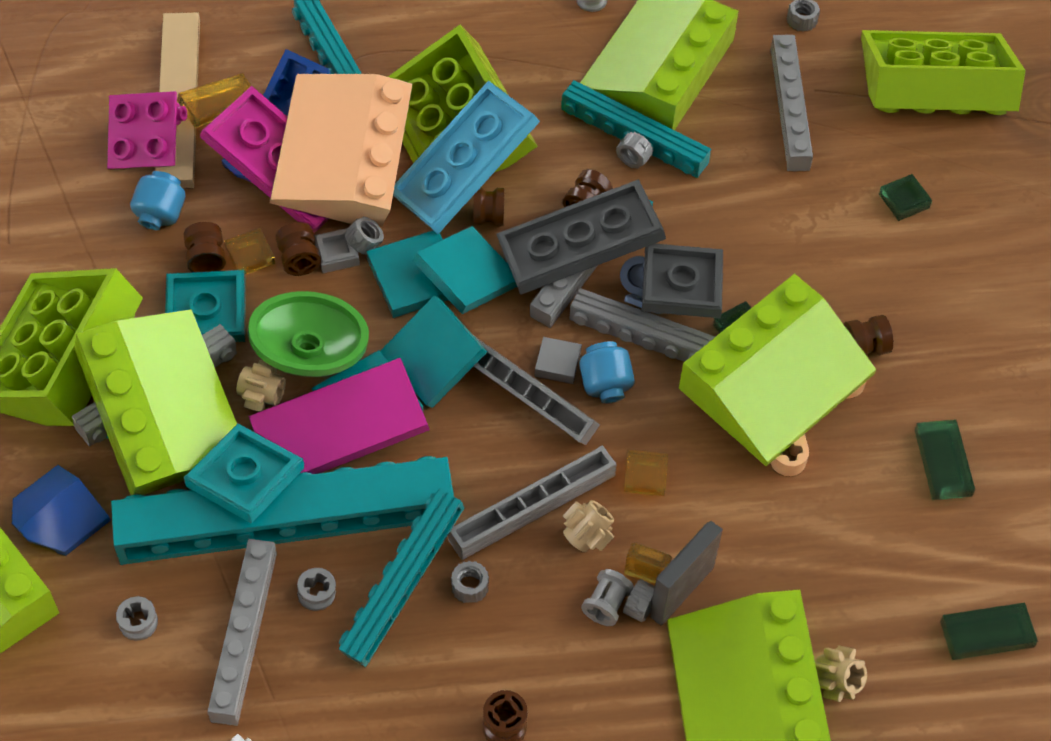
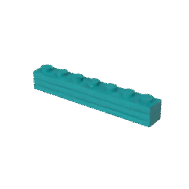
M294 0L293 16L296 21H300L303 34L305 36L308 35L312 50L318 52L320 64L326 66L331 74H362L320 1Z
M575 80L562 94L561 110L567 114L573 115L587 124L593 125L621 140L627 133H639L651 143L653 147L652 156L682 170L686 174L698 178L709 164L711 148Z
M438 489L436 494L432 493L425 503L426 510L421 517L417 516L411 526L412 532L408 539L404 538L397 548L398 555L393 562L389 561L382 573L383 579L379 585L375 584L368 594V603L364 608H359L354 616L355 623L351 630H346L340 638L339 644L341 646L339 650L345 656L364 667H367L465 509L461 500L441 489Z

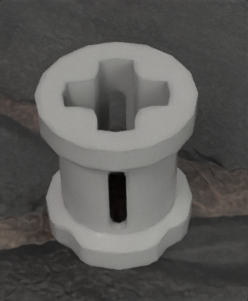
M605 569L599 572L597 576L599 583L591 598L584 600L581 609L594 622L605 626H614L619 617L617 611L624 598L630 595L634 585L623 574L615 570Z

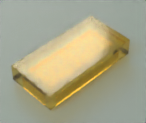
M241 73L178 93L177 102L180 106L186 107L187 117L194 128L211 123L251 85L244 74Z

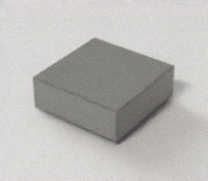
M348 228L314 235V245L318 248L321 257L320 266L322 273L360 265L358 252L347 242L346 231Z
M543 337L535 367V377L573 384L582 344Z

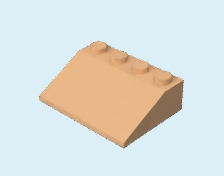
M297 74L269 203L352 224L356 219L368 217L382 228L391 209L412 83L379 74Z

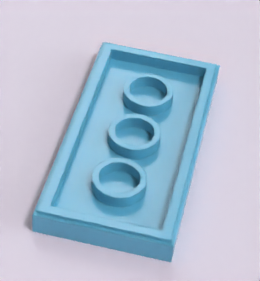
M488 80L395 183L393 196L433 231L439 234L540 121L533 113Z

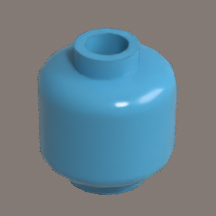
M153 171L151 175H145L139 179L130 202V208L139 217L138 223L148 229L160 230L161 226H171L177 222L186 199L185 190L180 186L181 181L178 178L162 171Z
M613 341L589 346L586 349L587 353L579 361L586 394L600 398L601 403H613L624 399V392L631 389L635 384L628 350L618 347L617 343Z

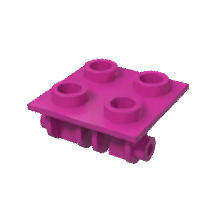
M176 91L109 95L107 169L175 166L176 125L187 119V109L185 106H180L177 103Z

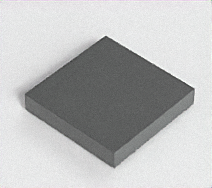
M656 243L645 247L641 311L721 318L723 249Z
M707 522L656 578L650 618L662 626L713 570L723 531L714 522Z

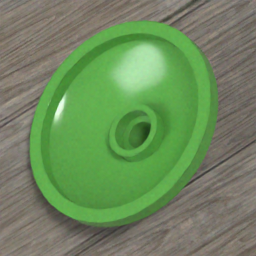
M297 291L280 294L261 303L250 317L248 339L255 353L272 367L295 376L324 377L352 367L363 357L368 346L369 330L363 316L347 302L323 293Z

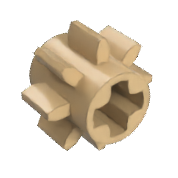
M259 360L258 364L254 363L253 367L245 366L239 375L236 387L237 395L246 399L244 407L258 412L263 411L264 408L268 409L269 405H278L286 385L285 377L277 374V369L263 360Z
M590 500L588 504L583 503L582 505L575 501L563 515L567 520L564 523L567 526L563 530L564 536L575 548L582 552H587L589 549L594 550L595 547L602 551L615 537L610 532L613 529L611 527V524L614 522L613 516L605 507L594 500Z
M838 646L837 649L824 648V654L817 657L815 665L820 688L824 689L823 698L841 702L843 698L854 700L855 694L864 688L867 680L865 661L854 659L856 649Z

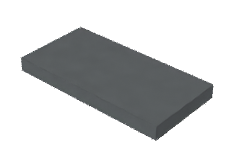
M639 179L496 234L520 295L666 239L664 229Z

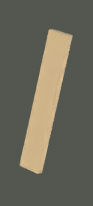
M199 12L163 13L159 92L176 91L177 103L180 106H185L187 109V119L176 125L175 166L155 167V171H162L175 176L181 181L180 186L182 188H194L200 42Z

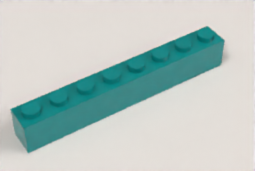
M425 456L411 462H381L373 467L358 469L342 467L333 472L319 474L299 473L252 524L193 490L174 489L166 494L151 496L129 495L124 499L111 501L114 548L120 565L243 549L247 547L248 539L281 544L412 526L415 518L423 515L426 510L425 503L432 493L436 494L438 489H441L454 496L448 457L436 458Z

